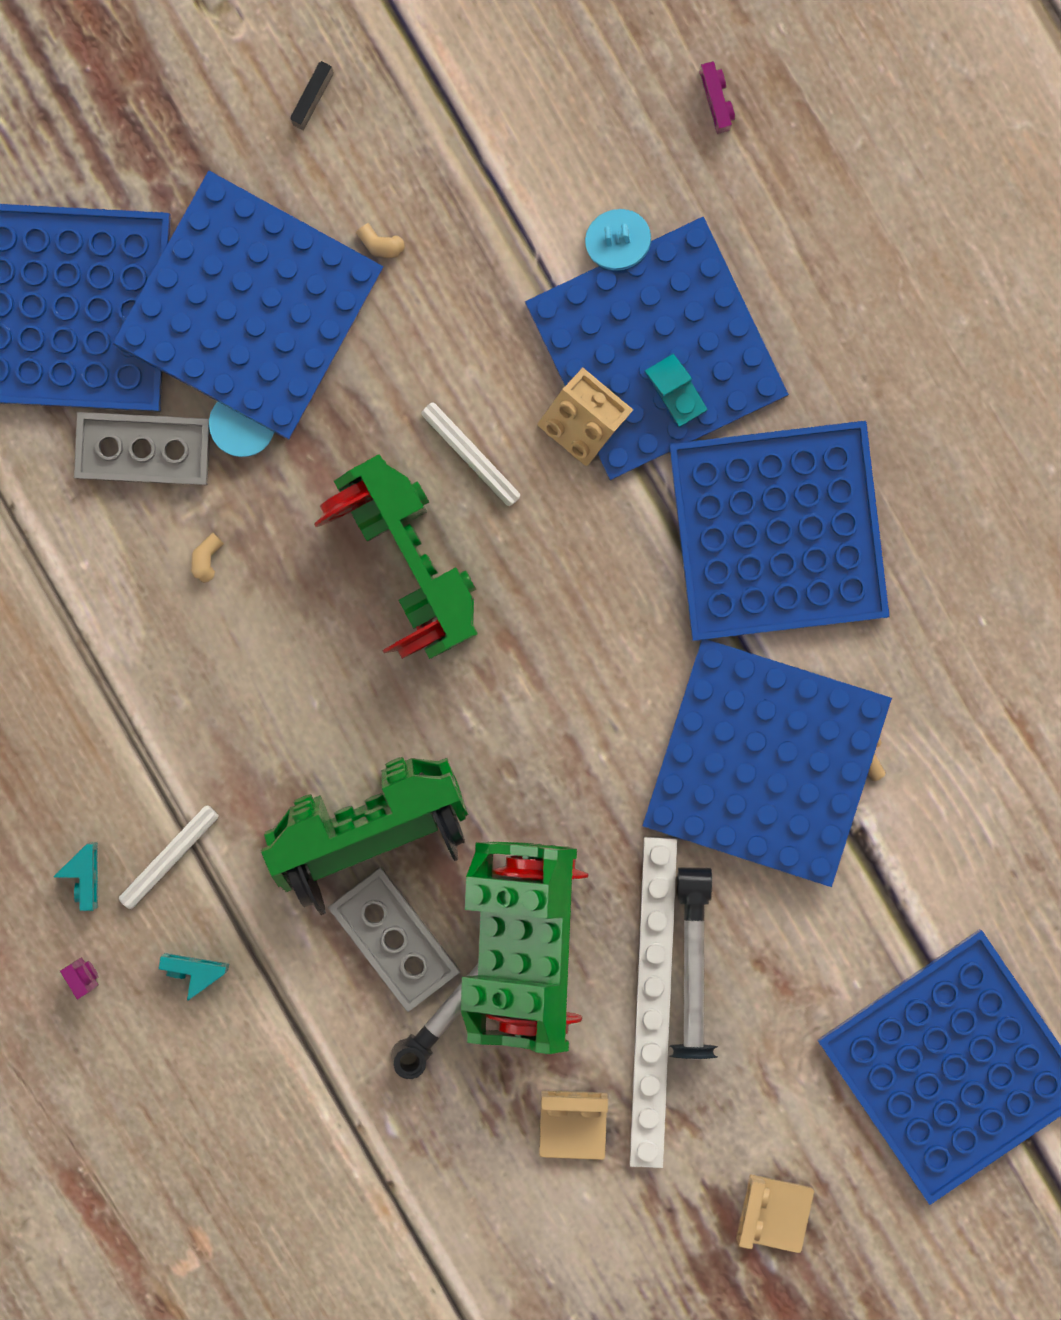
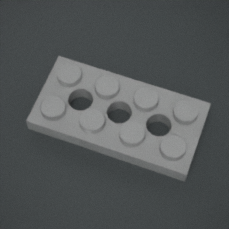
M77 412L74 478L208 485L209 419ZM107 438H114L118 442V451L115 455L107 457L101 451V444ZM143 439L148 440L152 448L151 453L145 458H138L134 453L135 443ZM174 441L181 442L185 450L183 456L178 460L170 459L166 452L167 446Z
M382 867L378 868L328 907L407 1012L460 973L459 968ZM371 904L381 906L384 911L383 919L379 922L369 921L365 916L366 907ZM391 930H397L403 935L404 943L399 948H390L385 942V935ZM415 956L423 961L424 969L421 973L413 975L406 971L405 961L409 957Z

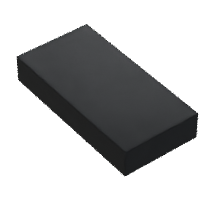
M323 61L318 63L290 117L293 126L304 131L334 74L332 66Z

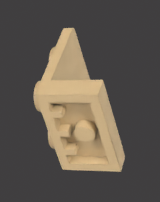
M582 367L556 397L538 422V426L570 452L573 457L585 466H588L612 434L628 418L633 409Z
M542 1091L540 1157L603 1160L605 1158L606 1117L608 1112L607 1093Z
M750 1174L736 1237L739 1247L752 1249L754 1243L800 1253L813 1200V1188Z

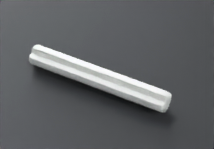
M432 402L423 409L421 414L426 421L507 506L513 505L520 498V493L435 403Z
M208 805L203 807L119 896L120 902L128 909L134 908L218 819V814Z

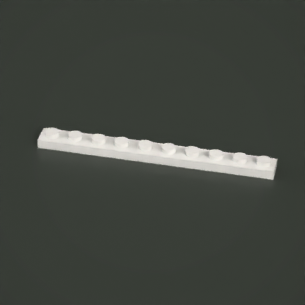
M644 837L630 1167L663 1168L677 838Z

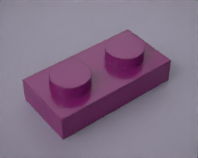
M714 61L701 64L699 72L716 133L728 132L732 126L731 121L735 120V113L731 101L725 102L722 89L726 88V81L722 69L716 70Z
M82 957L60 970L76 999L81 998L98 986L96 979L99 976L90 961L85 962Z

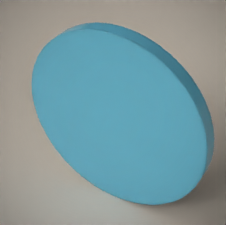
M626 209L610 210L599 215L590 224L585 238L586 249L590 258L600 267L616 271L625 270L638 264L647 255L651 245V232L647 222L639 214Z
M220 402L214 405L209 417V430L213 441L222 451L232 456L249 457L258 454L268 446L274 435L273 431Z

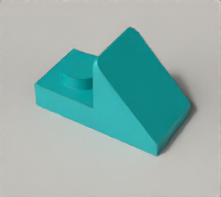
M674 354L645 370L678 427L683 426L708 410L693 386L691 376Z
M98 842L86 844L54 875V878H79V883H75L74 901L79 903L80 911H93L98 908Z
M164 953L160 957L159 970L167 971L166 976L178 979H185L186 974L191 975L187 996L188 1001L223 976L229 970V964Z

